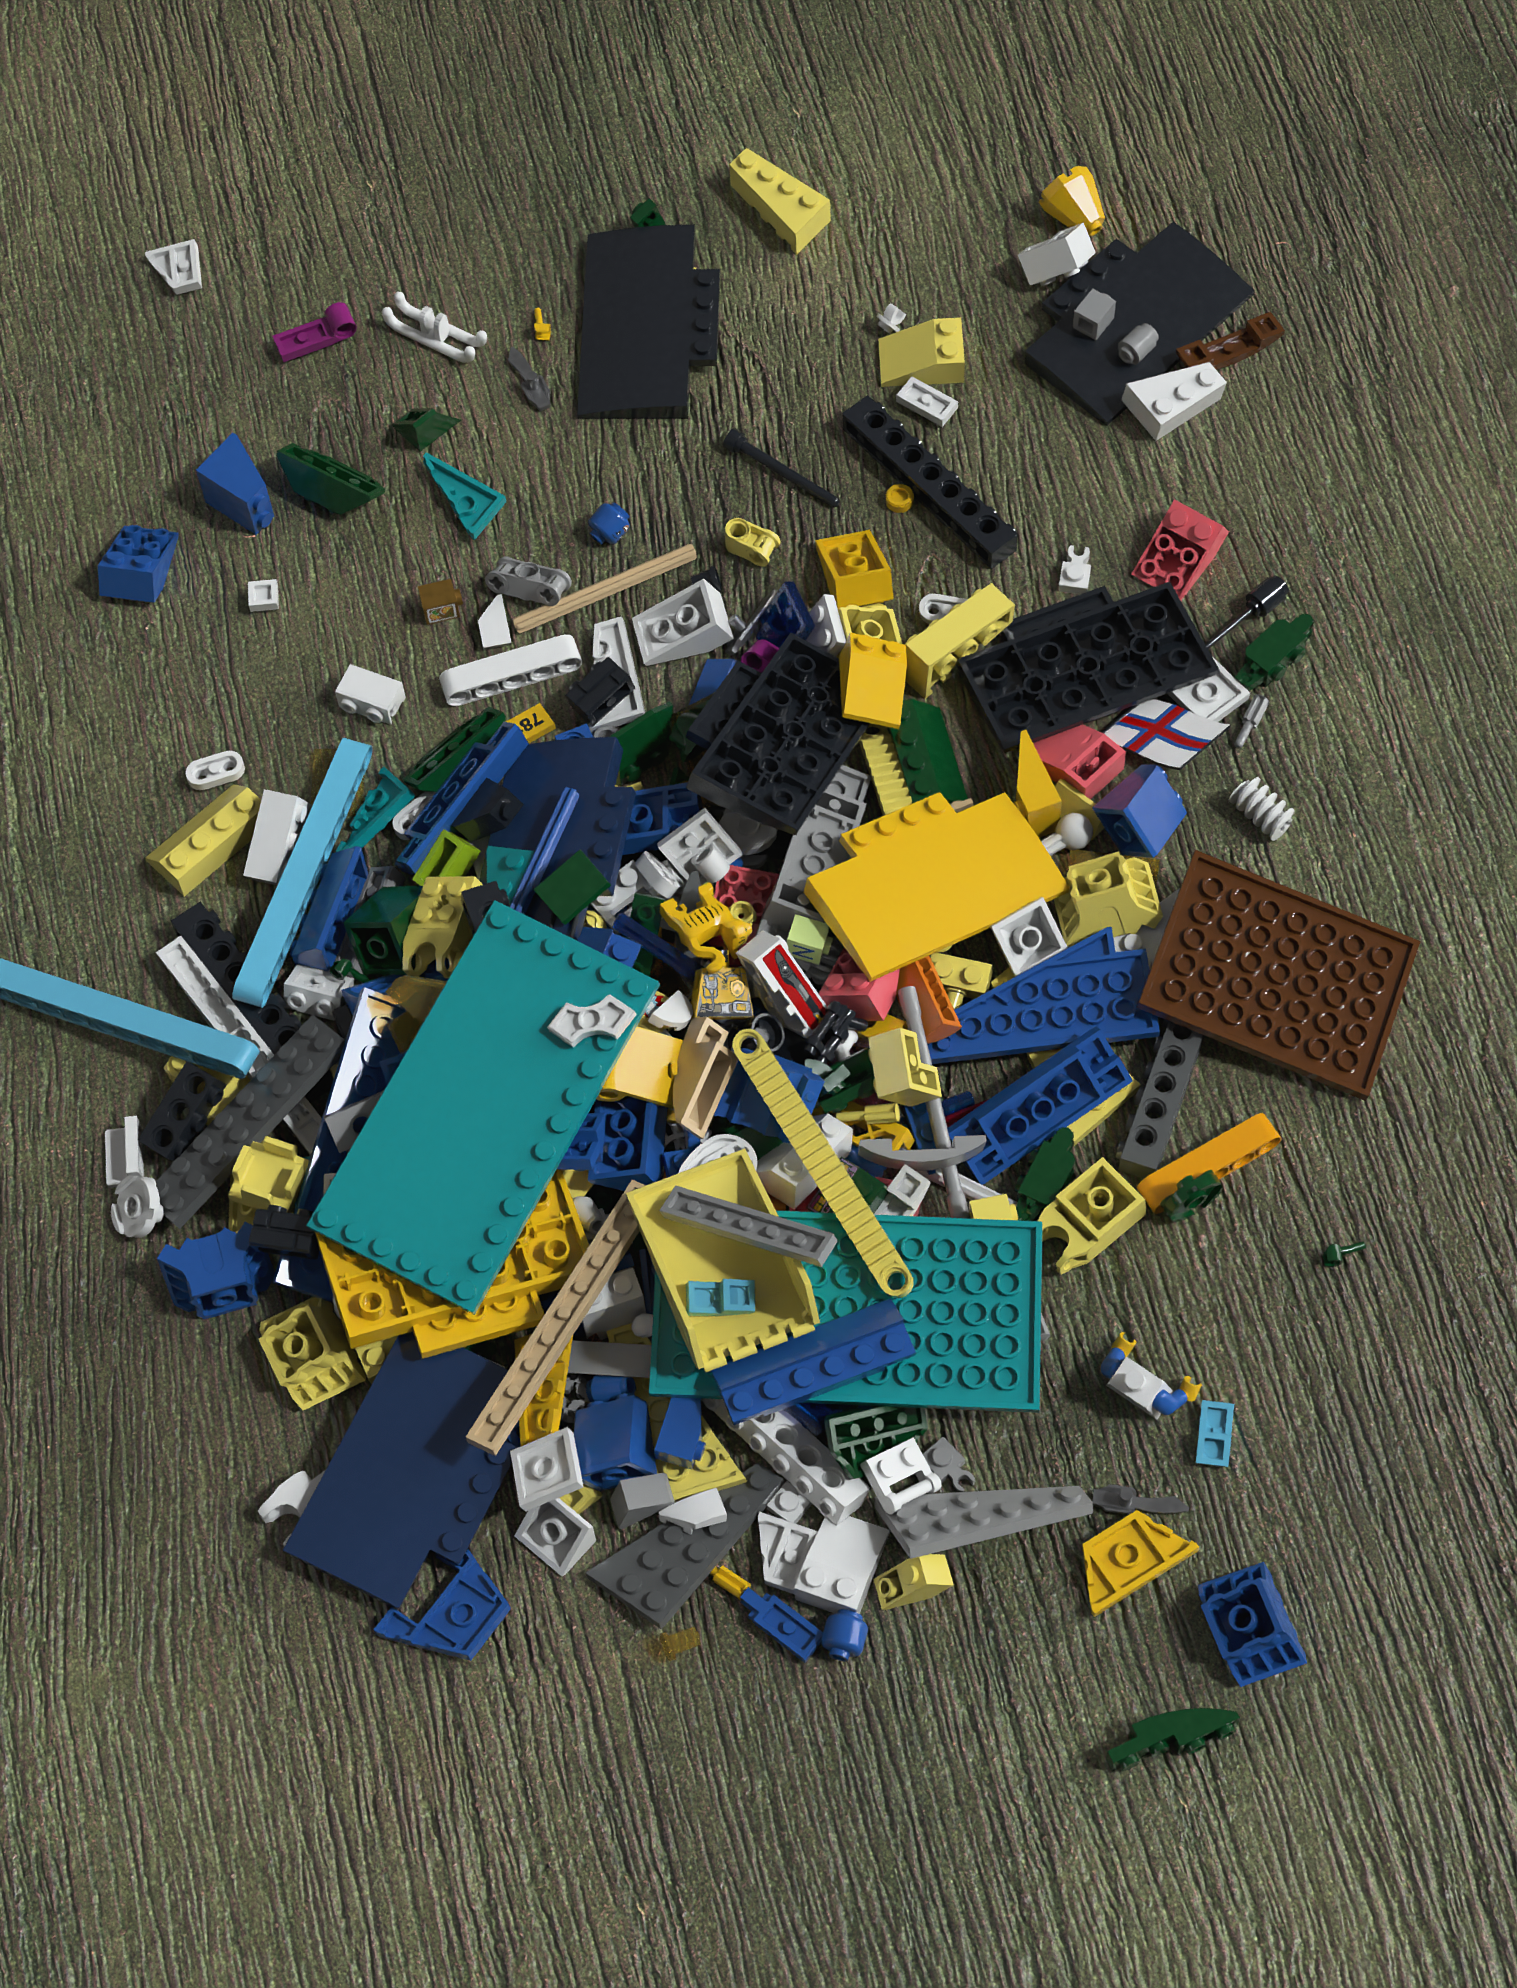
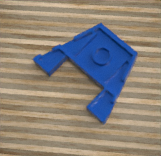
M468 1549L459 1566L435 1554L437 1559L458 1573L422 1620L417 1624L391 1607L373 1630L380 1638L471 1661L511 1610V1607Z

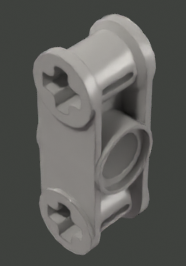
M510 557L500 558L496 564V569L490 571L485 577L486 585L495 593L535 601L548 606L557 605L561 600L562 592L568 591L572 584L570 576L561 569H553L537 565L533 562L515 560Z

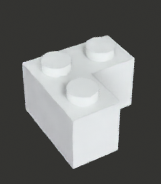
M1083 222L1059 231L1051 239L1025 248L1018 254L1029 284L1033 285L1040 282V285L1044 286L1055 281V276L1064 274V277H1069L1080 271L1079 268L1084 267L1088 263V259L1096 252Z

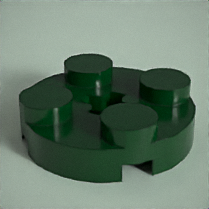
M1208 1170L1195 1179L1192 1175H1189L1177 1183L1178 1190L1162 1200L1160 1205L1173 1222H1179L1195 1215L1192 1209L1200 1204L1203 1208L1211 1204L1219 1196L1223 1187L1213 1170Z

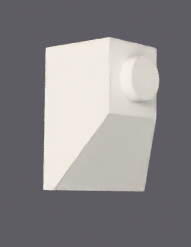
M1043 897L1034 900L990 926L1014 977L1068 948Z

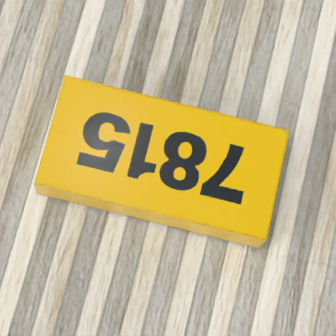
M540 703L506 721L516 724L521 729L528 743L556 729L555 723Z

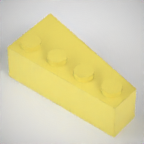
M748 148L743 150L729 164L731 186L751 207H755L758 210L760 217L766 223L769 222L776 229V234L791 245V249L796 255L831 221L830 200Z
M992 583L983 589L976 590L964 603L956 604L940 620L935 619L926 630L919 635L914 634L905 643L907 657L905 681L926 699L933 693L930 688L938 680L944 683L952 676L951 671L958 663L959 658L975 653L980 643L986 646L1013 622L1015 604Z

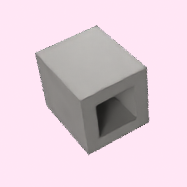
M1092 288L1074 311L1073 328L1097 340L1114 319L1116 301L1109 295L1100 293Z

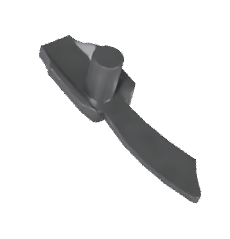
M511 347L508 362L524 379L525 382L521 383V387L527 399L539 411L550 408L551 392L543 376H537V373L532 371L523 355L517 349Z
M775 589L761 601L747 624L737 614L730 617L728 623L736 630L732 634L734 639L727 642L725 652L729 656L734 655L751 636L756 627L755 623L772 601L776 593Z
M1109 1484L1101 1489H1094L1093 1506L1099 1507L1106 1512L1129 1515L1135 1509L1161 1514L1189 1511V1507L1176 1496L1163 1498L1136 1497V1490L1132 1487Z

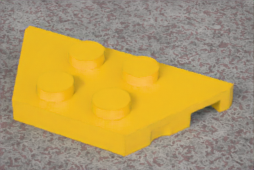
M1138 1510L1083 1543L1082 1552L1093 1617H1096L1199 1551L1198 1544L1192 1540L1188 1542L1173 1533L1172 1529L1163 1524L1153 1522L1149 1516Z

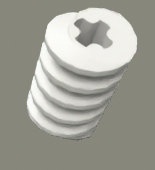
M1259 777L1241 783L1230 795L1229 802L1232 804L1236 803V808L1239 811H1245L1246 818H1253L1255 826H1262V832L1266 835L1270 834L1272 841L1280 838L1289 828L1292 822L1291 817L1295 810L1290 808L1284 812L1283 808L1286 805L1284 800L1275 804L1274 802L1278 795L1275 792L1267 797L1268 785L1258 789L1257 786L1261 780Z

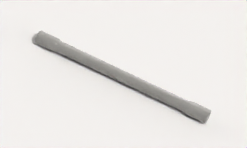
M908 986L898 990V996L903 1017L906 1019L908 1030L917 1034L921 1063L933 1066L921 1019V1008L916 987ZM937 1098L925 1102L936 1149L952 1148L941 1099ZM957 1166L941 1168L951 1218L970 1219Z

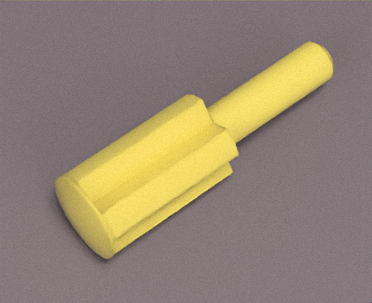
M898 1103L865 1106L864 1111L837 1113L835 1118L841 1122L865 1120L867 1124L899 1122L900 1110Z

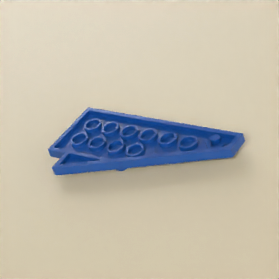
M1112 927L1104 928L955 1009L954 1011L962 1028L945 1039L928 1044L932 1064L1061 1049L1095 1026L1101 1029L1108 1043L1159 1037L1160 1029L1157 1016L1136 1008L1150 971L1146 949L1116 952Z

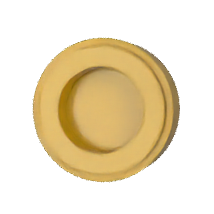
M896 484L887 490L886 506L888 509L895 513H904L912 508L914 493L910 487L904 484Z

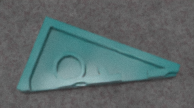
M384 766L378 773L382 777L376 789L368 791L364 803L360 806L350 824V827L353 829L347 843L341 841L336 852L354 846L363 848L415 797L414 793Z

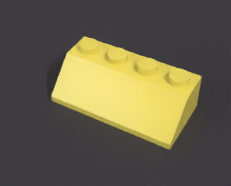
M233 784L145 857L146 861L185 897L252 840L261 799L248 787Z

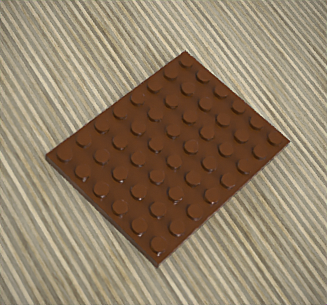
M1195 850L1187 867L1136 1008L1366 1101L1370 1095L1420 941Z

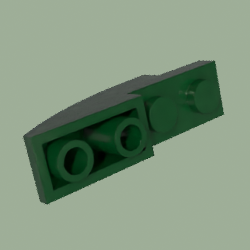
M1194 1708L1166 1712L1146 1718L1131 1725L1129 1734L1132 1740L1107 1751L1106 1761L1112 1772L1119 1768L1122 1771H1127L1140 1763L1139 1759L1148 1754L1155 1757L1166 1752L1170 1748L1169 1744L1171 1743L1178 1755L1185 1751L1189 1755L1194 1754L1206 1746V1741L1215 1737L1218 1740H1222L1234 1734L1240 1716L1236 1711Z

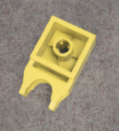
M475 876L426 877L403 941V971L410 978L420 976L435 959L436 971L441 973L444 978H450L473 938L461 903V891L483 885ZM416 954V967L413 970L411 959ZM445 958H448L450 962L448 970L445 967Z
M1103 1157L1057 1194L1056 1199L1044 1208L1038 1221L1042 1222V1241L1057 1237L1068 1243L1062 1256L1056 1262V1271L1062 1275L1073 1268L1089 1263L1146 1215L1145 1199Z

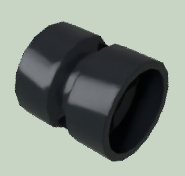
M769 1013L759 1014L733 1026L728 1034L730 1051L735 1035L744 1029L757 1031L772 1052L781 1048L785 1038L781 1022ZM747 1038L742 1042L741 1048L755 1051L757 1040Z

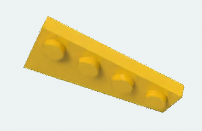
M532 1334L514 1340L515 1360ZM573 1336L519 1419L521 1446L559 1431Z

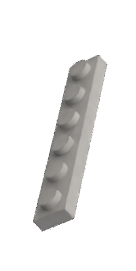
M676 1185L659 1210L666 1219L819 1267L823 1266L837 1243L833 1233Z

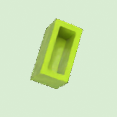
M443 829L412 880L423 886L426 877L466 876L481 851L460 836Z

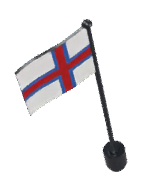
M1276 575L1263 580L1246 595V606L1248 609L1205 644L1208 649L1251 613L1261 617L1268 615L1286 599V595L1289 593L1287 584ZM1150 699L1131 706L1101 732L1124 750L1156 765L1181 770L1226 732L1231 725L1208 720L1171 703Z

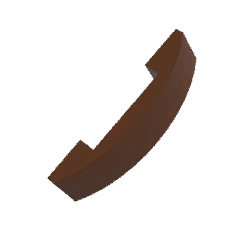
M1270 311L1247 320L1246 327L1206 344H1203L1201 340H1197L1177 348L1176 354L1186 368L1210 362L1218 370L1258 353L1283 336L1285 330Z

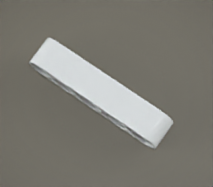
M565 634L450 668L441 673L439 680L448 705L460 706L573 672L580 668L582 659L573 636Z

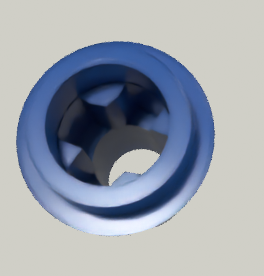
M595 1375L592 1379L588 1380L586 1385V1394L590 1402H609L616 1400V1396L620 1394H634L636 1391L634 1379L625 1376Z

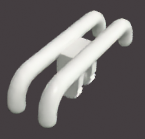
M402 292L394 294V301L405 315L419 321L421 331L399 321L393 315L390 307L382 309L384 321L394 331L462 363L473 361L475 358V349L473 347H482L487 342L485 331L480 330L474 336L449 324L447 315L443 313H438L435 317L432 308L425 306L422 310L411 306L406 301ZM449 335L470 346L461 351L444 343Z

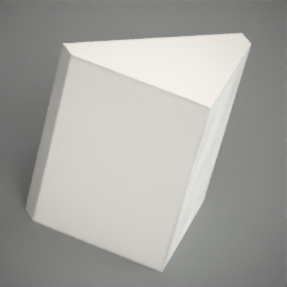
M560 1498L528 1510L514 1535L561 1576L566 1575L596 1542L593 1526Z

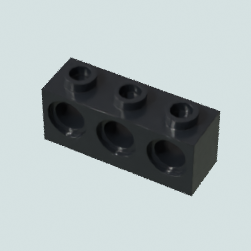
M186 1061L138 1140L165 1158L175 1161L191 1145L197 1132H200L205 1127L208 1114L213 1106L221 1101L224 1095L223 1090L227 1084L198 1066ZM205 1081L204 1090L198 1094L197 1088L199 1084ZM188 1107L189 1113L187 1117L181 1120L182 1111ZM172 1134L171 1143L165 1147L166 1137Z

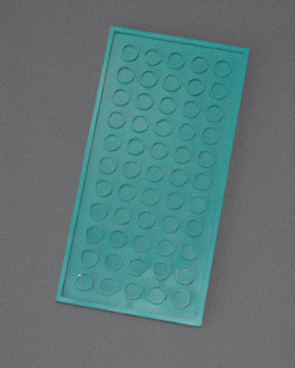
M494 900L306 1226L310 1230L475 1315L660 986L659 981ZM607 995H612L633 1009L637 1014L618 1040L608 1035H593L580 1041L574 1048L551 1033L547 1028L565 1003L577 1007H588L601 1002Z
M776 1211L781 1218L833 1233L837 1239L836 1245L822 1267L801 1261L812 1285L820 1323L815 1324L814 1327L891 1298L904 1319L905 1328L916 1352L915 1356L887 1366L884 1371L801 1403L1039 1413L1042 1286L1041 1221L875 1215L914 1280L913 1288L907 1296L892 1298L882 1290L835 1213ZM655 1270L649 1396L721 1399L711 1371L705 1372L704 1368L699 1370L696 1368ZM894 1273L888 1279V1286L893 1290H899L905 1284V1277L901 1273ZM791 1332L786 1334L787 1338L792 1336ZM761 1344L756 1345V1348H762ZM730 1356L725 1357L726 1361L731 1359Z

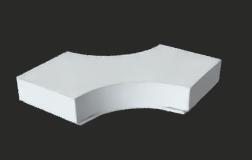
M607 995L601 1002L588 1007H577L565 1003L547 1028L551 1033L574 1048L580 1041L593 1035H608L618 1040L637 1014L633 1009L612 995Z

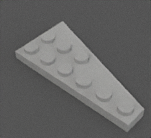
M1080 1486L924 1494L902 1505L901 1509L893 1514L886 1513L878 1498L874 1497L875 1509L910 1559L1093 1513V1502Z

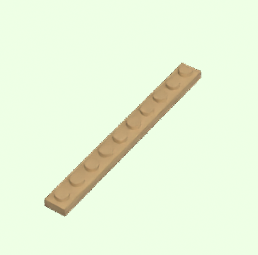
M631 1180L466 1435V1440L469 1444L494 1456L497 1455L639 1233L640 1229L626 1193L646 1185Z

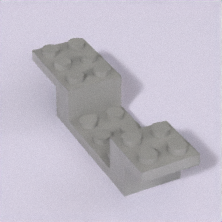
M843 765L797 835L792 834L777 882L766 902L755 936L764 930L774 936H781L787 942L795 914L826 923L803 893L806 880L814 874L849 860L850 855L839 842L842 833L860 826L867 804L863 801L872 776ZM794 958L800 968L808 971L811 962Z

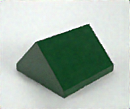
M579 849L537 885L534 891L561 922L566 925L607 890L611 884L586 854Z

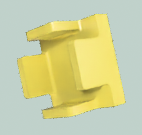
M265 1136L263 1144L252 1141L250 1147L243 1145L232 1169L234 1182L228 1193L229 1200L255 1209L267 1210L268 1205L281 1206L287 1209V1213H291L299 1195L309 1160L297 1156L295 1147L292 1144Z

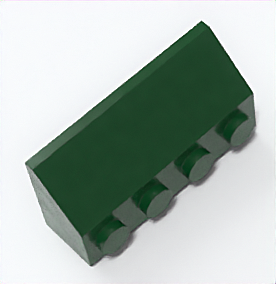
M915 699L903 700L899 729L887 728L889 734H891L892 743L900 762V768L903 771V777L906 780V786L909 789L912 804L938 792L944 796L949 804L958 800H967L968 797L940 707Z

